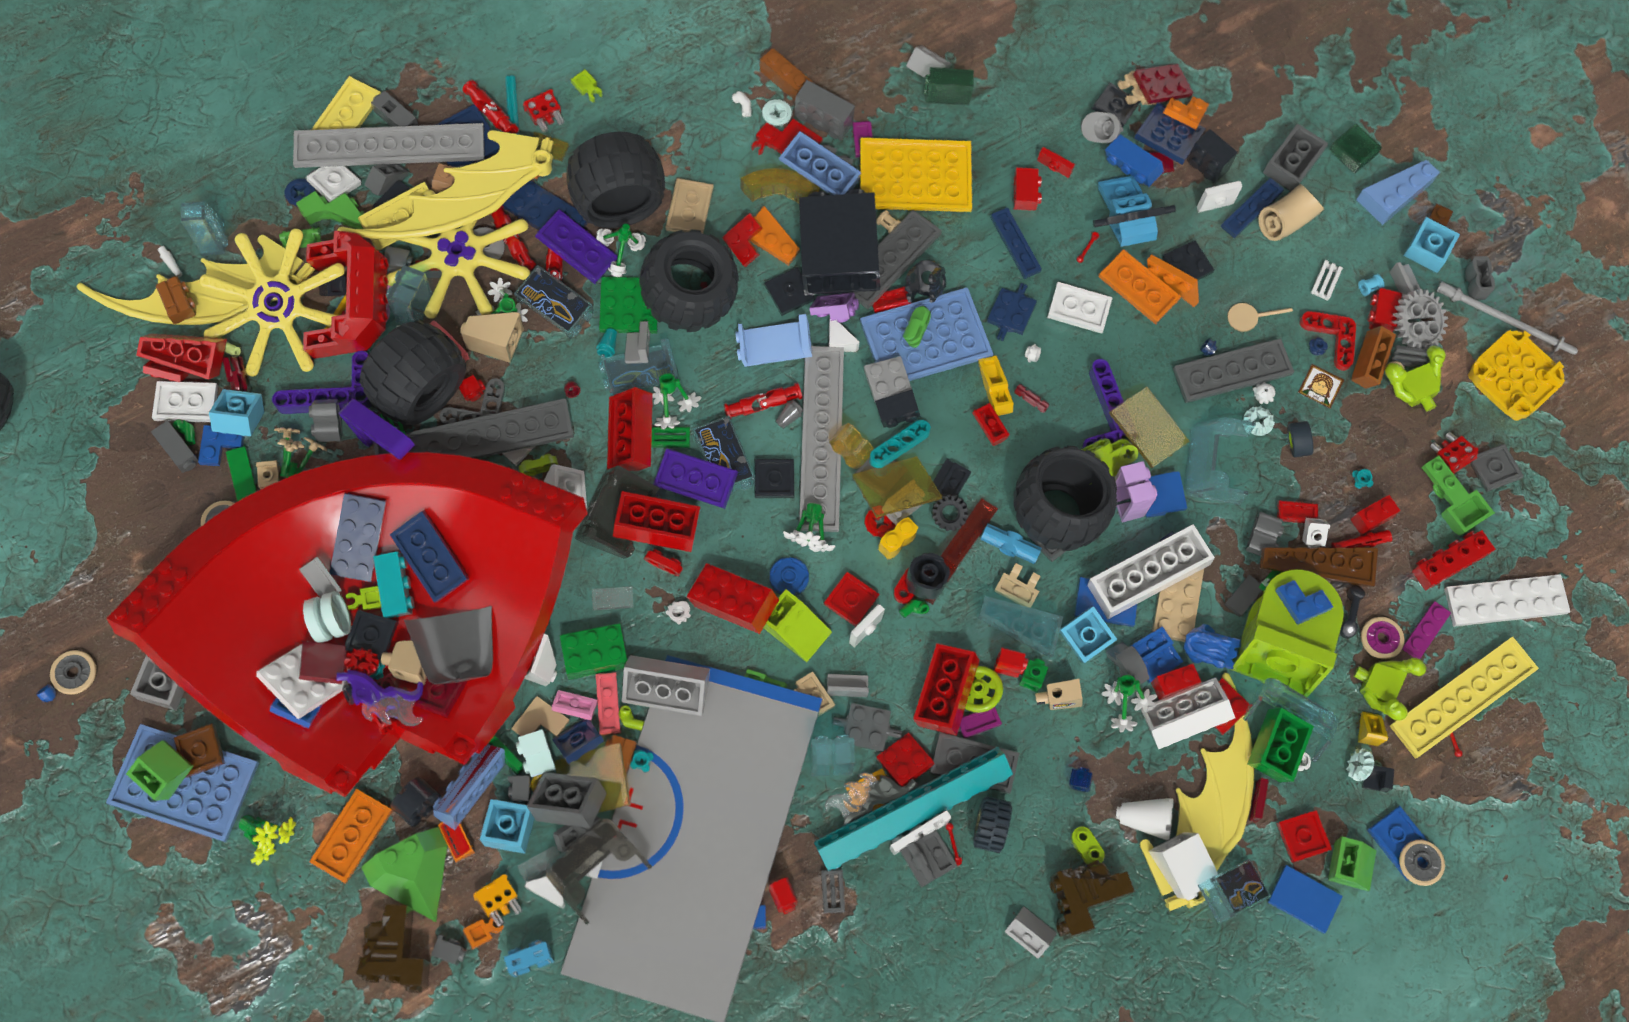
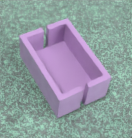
M1144 461L1121 467L1115 477L1117 502L1131 499V502L1116 506L1122 522L1144 517L1157 497L1155 486L1151 484V481L1149 482L1151 478L1150 470L1148 467H1145Z

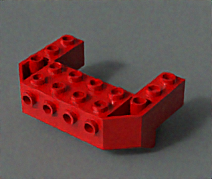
M334 231L333 240L307 244L306 262L317 271L325 270L336 263L347 266L346 314L331 317V328L304 332L303 351L314 359L368 350L386 330V322L388 320L386 304L388 303L387 269L389 263L387 258L358 233Z

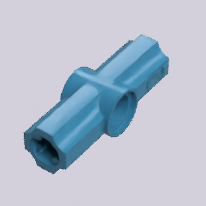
M987 524L980 539L999 548L1007 556H1017L1032 564H1035L1042 549L1023 540V537L1016 532H1006L990 524Z

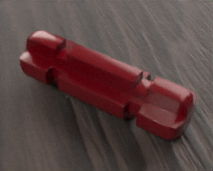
M1022 384L1016 387L1014 393L1019 397L1022 396V399L1033 407L1037 406L1038 410L1042 413L1046 412L1049 408L1048 402L1042 401L1041 397L1028 389L1027 391L1026 387Z

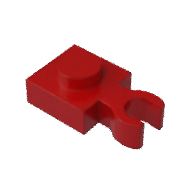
M766 122L756 134L758 141L753 142L752 151L755 147H760L758 155H761L764 152L765 146L771 148V144L781 134V131Z

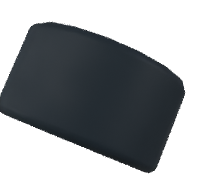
M1302 421L1288 424V438L1293 457L1312 455L1314 446L1309 422Z

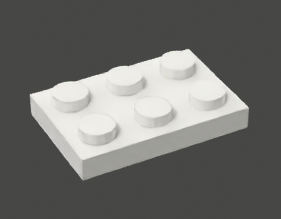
M1058 282L1047 318L1103 333L1113 297Z
M157 381L152 419L154 421H175L180 419L186 422H210L209 411L217 400V383Z

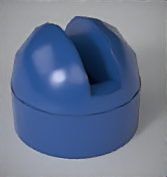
M48 684L40 689L36 695L43 702H50L55 699L56 692L52 685Z

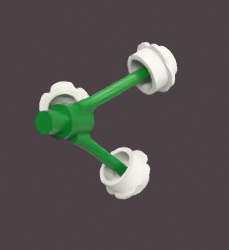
M623 224L620 230L612 232L609 229H599L597 231L596 239L606 247L613 242L615 236H618V240L621 242L617 262H611V266L608 268L611 275L616 277H622V274L627 273L625 270L626 265L621 263L625 243L628 242L632 251H638L644 248L646 242L644 235L639 233L632 234L628 224Z

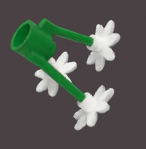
M502 278L498 279L497 284L490 282L493 289L488 291V294L495 295L494 302H497L501 297L498 308L494 310V306H492L493 311L491 314L517 312L520 313L521 320L527 322V318L523 315L528 310H520V303H517L515 307L514 300L509 298V295L513 294L511 290L507 289L510 286V282L503 284ZM477 310L476 314L478 316L481 315L479 310Z
M666 373L659 377L660 389L653 387L655 393H653L652 398H656L654 404H658L661 401L664 406L663 418H656L658 422L654 425L661 426V429H665L667 426L673 429L674 425L680 424V421H677L676 416L671 417L669 415L668 401H674V398L670 395L673 394L676 387L683 396V401L677 403L681 406L679 411L686 409L687 412H691L692 407H699L697 402L701 400V396L696 397L695 392L690 396L687 395L680 384V379H675L673 374Z
M816 503L807 504L806 510H803L800 522L793 533L783 532L785 538L791 539L792 542L796 541L802 547L808 544L809 549L813 550V552L820 550L821 552L833 551L835 545L828 546L824 540V514L822 513V506ZM805 519L809 522L806 534L800 532ZM819 521L820 536H814L812 533L814 523Z
M1131 675L1118 677L1117 682L1115 681L1112 687L1108 684L1104 685L1107 691L1102 692V696L1109 697L1108 704L1115 700L1116 704L1120 706L1121 699H1123L1122 715L1119 714V719L1111 718V721L1114 723L1111 727L1119 728L1120 732H1123L1125 728L1128 731H1133L1132 726L1137 725V722L1131 721L1132 716H1126L1128 696H1131L1135 690H1137L1136 695L1138 698L1131 700L1132 703L1137 704L1134 708L1135 711L1142 708L1146 713L1148 712V706H1156L1153 700L1157 698V695H1150L1149 689L1143 694L1140 681L1135 680Z

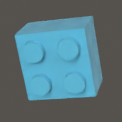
M1426 217L1418 227L1404 256L1438 273L1445 264L1460 234Z
M223 389L209 411L212 432L251 436L264 414L262 394Z
M1094 606L1088 608L1058 630L1081 663L1087 662L1117 640Z
M491 799L480 837L485 847L525 854L534 822V817L527 808V805Z

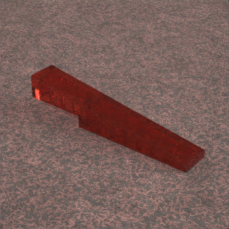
M984 499L979 501L967 518L966 523L962 525L941 555L950 569L946 585L998 510V508ZM937 598L924 600L933 605Z

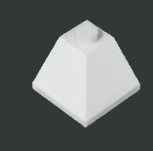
M556 464L551 465L544 482L583 497L587 508L584 471Z
M544 634L524 679L547 686L550 682H554L557 671H555L556 661L549 637Z

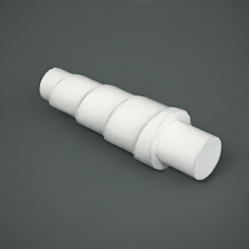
M165 246L159 247L160 258H162L176 277L182 276V272L170 251H167Z

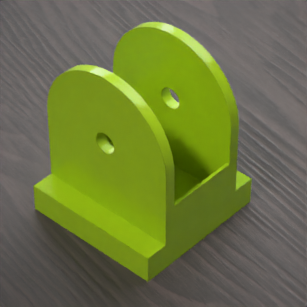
M1290 570L1274 577L1267 585L1263 595L1256 600L1249 611L1241 638V647L1237 651L1238 657L1233 658L1234 668L1230 670L1307 698L1334 668L1337 653L1334 652L1343 622L1344 611L1342 601L1335 588L1323 577L1305 570ZM1295 580L1305 597L1323 590L1333 608L1297 625L1276 593V589Z

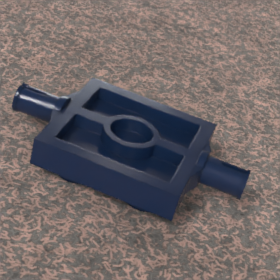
M1020 283L1017 292L1004 288L1000 290L987 320V323L996 325L1000 329L996 337L998 340L1001 338V341H1004L1007 332L1023 335L1037 300L1024 295L1028 287L1024 283Z

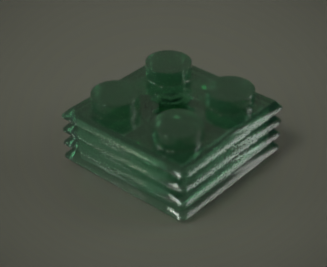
M1355 124L1335 140L1329 150L1353 173H1356L1379 154L1382 146L1363 128Z

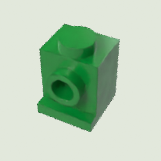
M1036 658L1033 661L1029 660L1019 685L1038 693L1048 670V667L1044 666L1045 662ZM1032 670L1039 672V675H1034Z

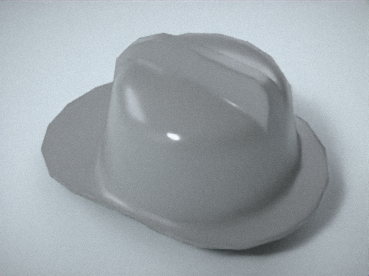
M1090 113L1084 118L1081 125L1084 137L1092 142L1111 143L1124 131L1118 118L1111 113Z

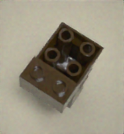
M1095 860L1075 870L1068 868L1052 875L1049 886L1052 893H1056L1058 898L1056 905L1059 913L1064 915L1057 920L1056 929L1060 937L1063 936L1065 941L1095 929L1089 909L1125 898L1135 892L1128 872L1111 875L1104 863Z
M385 904L383 920L370 922L368 926L364 927L365 944L363 945V957L359 958L356 975L362 977L363 981L379 983L380 979H384L388 983L399 984L409 993H422V989H428L430 962L425 959L409 958L414 910L409 906Z

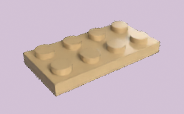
M1204 569L1158 593L1152 632L1163 626L1172 640L1186 641V635L1195 628Z

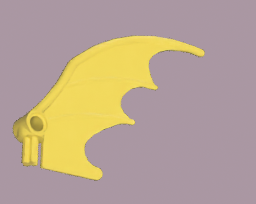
M489 131L488 138L499 144V152L491 158L460 168H444V172L454 177V184L447 190L434 195H409V199L414 202V213L406 221L386 228L351 229L339 227L337 231L358 233L362 238L405 239L442 233L470 224L498 210L512 194L533 178L549 175L552 171L553 155L551 150L554 141L550 140V138L543 139L540 150H537L539 138Z
M260 235L257 241L263 247L264 253L259 261L265 274L269 277H274L280 270L285 248L265 235ZM297 256L289 274L290 282L296 285L306 281L315 271L310 264L305 263L299 272L293 275L304 262ZM205 258L201 259V262L206 266V274L248 289L256 284V277L248 264H223L208 261ZM160 274L156 275L158 283L168 280ZM199 280L186 282L190 291L187 292L188 298L192 297L196 308H194L196 315L178 324H173L168 317L157 288L148 298L142 300H121L96 292L83 283L77 284L78 290L108 308L131 317L173 325L219 323L245 312L248 308V301L242 297L204 288L200 285ZM273 298L271 302L278 301V299Z
M1223 673L1222 678L1236 690L1230 674ZM1246 714L1234 725V734L1228 749L1223 752H1207L1205 748L1201 749L1206 764V782L1202 793L1196 798H1190L1183 794L1180 788H1176L1179 801L1176 836L1183 832L1198 833L1216 871H1218L1226 856L1241 840L1251 808L1254 768L1247 763L1253 747ZM1142 840L1140 842L1141 850L1161 895L1173 892L1149 853V850L1154 847L1148 840ZM1203 889L1198 892V899L1193 898L1191 900L1177 898L1175 895L1165 899V905L1169 911L1185 905L1191 908L1204 902L1208 893Z

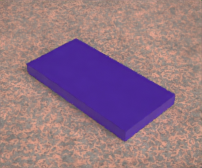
M560 209L535 235L538 240L594 284L608 271L611 262L618 259L615 253Z
M666 448L653 485L725 509L738 471Z

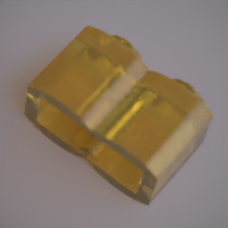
M850 423L841 426L829 441L832 449L842 455L846 464L853 469L863 466L870 457L871 451L874 450L873 446L865 438L861 437L859 431Z

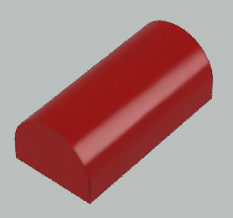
M990 403L973 411L972 414L992 446L1002 443L1009 437V432Z

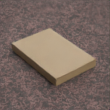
M677 178L666 230L690 232L693 229L700 230L703 234L714 185Z

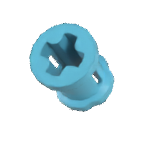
M1375 274L1370 279L1359 281L1358 286L1361 293L1367 296L1372 291L1384 288V282L1379 274Z

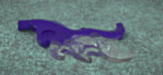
M347 670V672L336 673L337 681H348L351 684L353 701L356 705L363 703L362 713L366 719L372 721L371 713H375L386 724L390 725L391 721L389 718L395 717L407 726H416L423 720V718H415L412 713L415 701L419 700L423 693L422 682H418L417 689L410 692L391 686L386 689L380 688L371 677L358 671Z

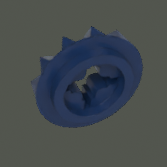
M296 179L286 186L285 198L290 205L292 204L297 207L296 203L313 193L315 188L306 179ZM296 191H303L305 196H298Z

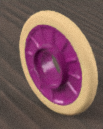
M1375 617L1367 621L1363 626L1361 641L1365 650L1372 656L1379 659H1390L1397 656L1403 649L1404 634L1395 621L1386 617ZM1379 633H1383L1387 636L1386 643H1382L1379 641Z

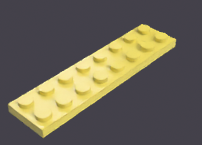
M1511 637L1409 711L1405 719L1395 721L1390 727L1416 759L1539 668L1514 637Z

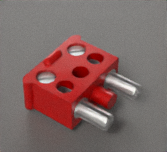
M548 90L524 101V111H527L534 125H539L543 133L548 131L544 122L547 121L549 125L553 124V117L556 118L559 125H561V122L562 124L564 123V119L561 116V107L554 97L553 90Z
M1451 432L1446 434V438L1452 443H1449L1447 440L1443 441L1441 444L1444 447L1443 449L1436 442L1430 446L1437 453V456L1442 458L1453 474L1477 459L1478 456L1477 447H1474L1463 436L1457 438Z

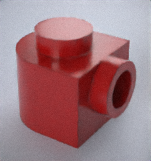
M474 375L464 379L459 387L464 399L471 402L478 400L484 394L483 390L486 389L481 379L476 380Z

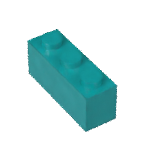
M392 552L373 556L383 617L390 619L413 614L414 600L409 595L408 588H411L409 576H406L405 568L408 565L403 554Z

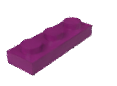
M1434 601L1404 643L1403 650L1414 658L1420 659L1451 612Z

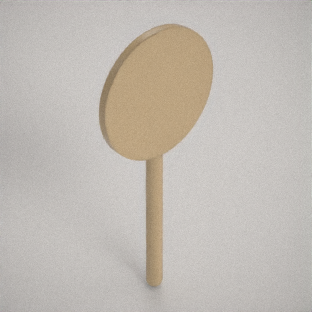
M1239 303L1229 310L1228 322L1235 330L1246 332L1256 326L1258 317L1292 312L1293 309L1287 308L1257 313L1253 306Z

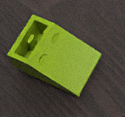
M785 589L778 598L779 602L763 628L807 663L830 636L832 631L802 601Z

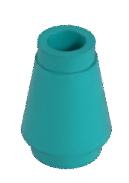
M607 329L596 347L597 354L603 358H611L615 354L617 332L614 329Z

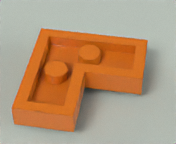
M1194 96L1188 106L1171 98L1163 113L1196 129L1209 104Z

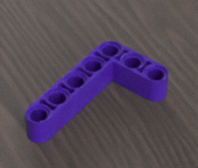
M357 351L352 356L351 387L281 390L272 396L274 406L281 414L309 413V406H312L313 401L322 398L338 399L339 401L340 398L347 397L345 401L339 402L340 410L351 399L358 401L360 397L366 396L363 391L364 388L358 383L363 364L359 365V362L366 360L368 353ZM367 396L363 401H358L368 409L372 406ZM302 399H307L305 403L299 404ZM282 400H287L285 404L279 405Z
M1097 359L1092 364L1089 376L1111 432L1086 439L1081 449L1102 439H1109L1111 444L1123 439L1122 436L1128 437L1133 445L1137 437L1136 431L1110 365L1104 359ZM1095 368H1100L1103 372L1100 373ZM1102 385H1107L1110 389L1106 390ZM1109 402L1115 403L1116 407L1111 406ZM1115 419H1120L1123 424H1118Z
M351 399L338 412L357 438L367 447H370L374 441L401 460L415 446L413 441L404 433L355 399Z

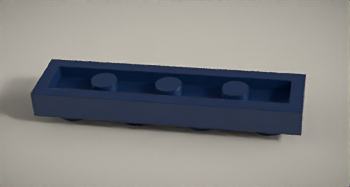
M1270 178L1222 223L1221 228L1235 239L1260 215L1264 208L1272 204L1283 193L1284 189Z
M1008 207L991 214L990 218L1023 278L1026 279L1040 273L1042 268Z

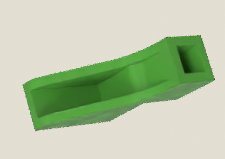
M316 191L296 203L300 213L309 225L320 220L331 219L354 229H364L358 217L365 213L363 211L359 212L356 201L352 197L349 199L345 193L328 203L323 196L319 197Z

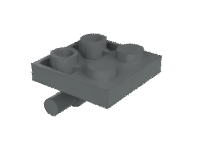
M937 830L915 842L909 843L907 847L900 850L901 855L921 888L957 867Z

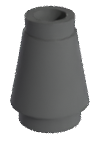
M792 400L786 404L775 422L784 429L802 416L803 409Z

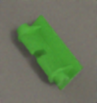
M313 227L312 229L301 230L303 232V239L299 248H305L307 244L321 242L320 228ZM283 231L279 234L283 248H286L290 231Z

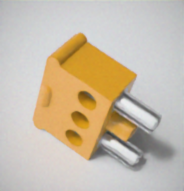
M507 875L500 876L474 893V900L478 901L488 918L492 916L497 926H501L504 923L498 911L501 910L504 916L510 913L507 905L510 904L516 914L522 912L521 907L516 901L517 894L508 882ZM506 892L511 893L510 896H505L504 894ZM497 898L502 899L500 902L495 901ZM488 904L493 905L491 908L486 907Z

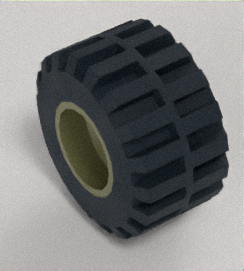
M988 796L984 797L979 808L974 830L973 844L975 848L1000 853L1003 850L1011 821V802Z

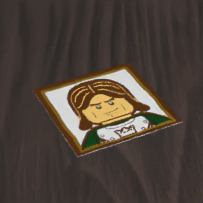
M1312 364L1298 393L1331 409L1344 379Z

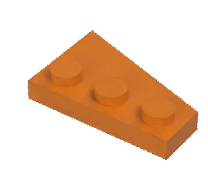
M763 206L755 217L763 229L749 241L789 266L798 255L800 248L767 208Z
M1154 255L1147 259L1148 270L1178 293L1181 298L1193 307L1199 303L1197 279Z

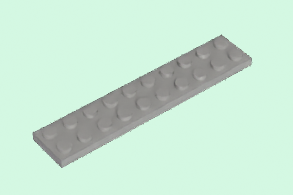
M483 123L294 131L293 165L295 168L484 160Z
M811 346L812 357L805 358L799 522L803 510H806L807 504L816 503L822 506L824 532H839L844 348ZM806 519L800 531H808L809 522ZM819 521L814 523L813 531H819Z

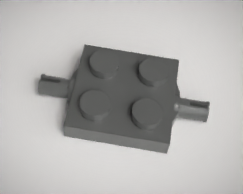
M851 703L846 719L834 716L832 725L844 727L845 736L843 744L880 752L884 751L885 741L888 736L900 739V734L902 733V730L890 728L891 711Z

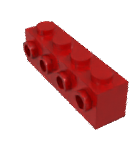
M1483 530L1477 533L1472 531L1464 536L1465 540L1461 542L1456 540L1448 545L1449 549L1445 551L1440 549L1432 554L1433 558L1429 560L1424 558L1416 563L1417 567L1412 572L1425 591L1496 550Z

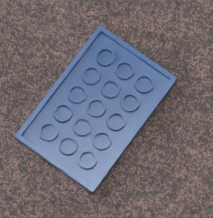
M968 287L940 295L934 303H930V299H925L860 318V323L874 362L877 363L901 356L909 381L993 356ZM925 306L931 312V319L919 346L913 348L902 336L913 311L917 307Z
M140 724L106 803L227 842L259 763L222 750L226 764L184 778L169 800L154 801L126 773L140 755L161 740H165L177 751L174 737L177 736Z

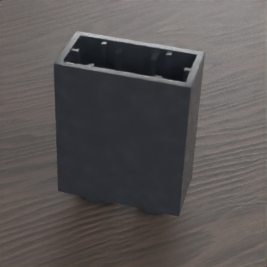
M853 189L842 195H828L825 192L818 191L809 194L808 197H799L804 295L880 291L875 192L866 193L861 189Z

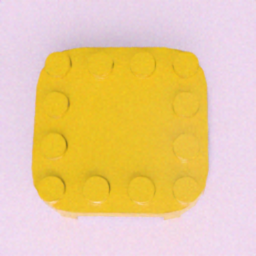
M1509 330L1479 356L1471 366L1468 377L1501 411L1513 420L1518 421L1530 416L1563 385L1565 380L1562 368L1564 366L1560 361L1556 364L1528 338L1531 335L1528 332Z

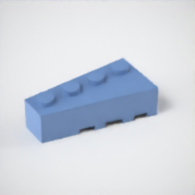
M1425 160L1363 189L1356 200L1383 225L1431 185L1440 172L1430 162Z

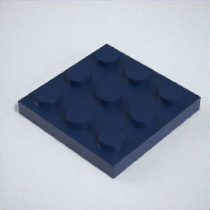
M1157 103L1136 133L1134 139L1183 165L1206 128L1198 125L1194 129L1164 114L1166 106Z
M475 104L436 124L483 123L484 160L500 150L499 144L488 138V132L492 130ZM483 160L446 162V164L451 167L460 168Z

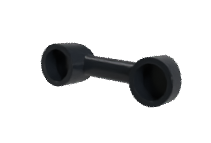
M1356 585L1347 591V597L1352 602L1348 621L1343 623L1340 629V635L1345 639L1352 638L1358 631V624L1356 623L1360 600L1365 597L1364 589Z

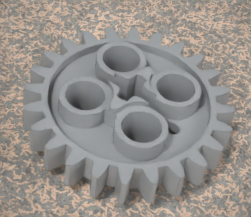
M1422 289L1409 291L1408 294L1403 295V299L1398 300L1400 305L1395 306L1398 313L1393 314V316L1397 317V320L1393 321V323L1397 324L1398 327L1394 330L1400 332L1397 337H1403L1402 344L1408 343L1407 347L1428 349L1433 345L1438 346V341H1443L1441 335L1446 334L1443 328L1448 327L1444 323V320L1448 319V317L1444 316L1447 310H1442L1441 307L1444 303H1438L1440 297H1434V292L1428 293V290ZM1433 318V321L1408 322L1411 319Z

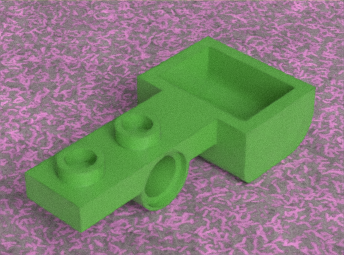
M1437 456L1421 467L1434 483L1433 490L1436 495L1442 499L1445 498L1451 505L1441 515L1457 535H1463L1495 513L1478 490L1470 494L1466 491L1440 456Z

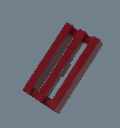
M1260 778L1256 781L1249 821L1258 822L1263 818L1269 783L1268 779Z

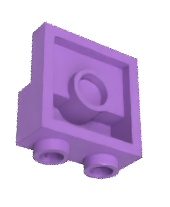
M854 292L817 296L810 307V314L817 315V317H824L830 314L831 321L846 322L851 316H855V310L859 309V302L855 298Z

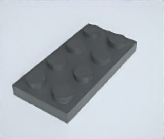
M939 733L933 757L934 765L931 767L930 773L942 776L996 747ZM999 748L1005 754L1013 775L1004 782L990 786L989 789L1010 794L1019 753Z

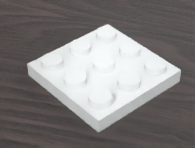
M302 644L257 671L256 675L297 719L340 693L343 686L348 684V681H343L342 684L299 680Z

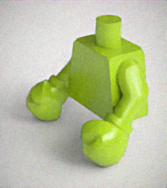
M1437 345L1430 346L1427 349V356L1430 359L1428 364L1406 372L1398 363H1389L1385 368V374L1390 384L1393 385L1395 396L1408 403L1411 407L1421 403L1426 412L1436 407L1432 398L1440 392L1441 367L1443 366L1446 354L1444 349Z
M1410 658L1403 661H1383L1373 664L1369 670L1359 666L1353 677L1363 681L1360 692L1372 709L1381 711L1394 720L1401 721L1407 717V709L1397 700V696L1406 675L1411 673L1415 676H1423L1426 673V666L1418 658Z

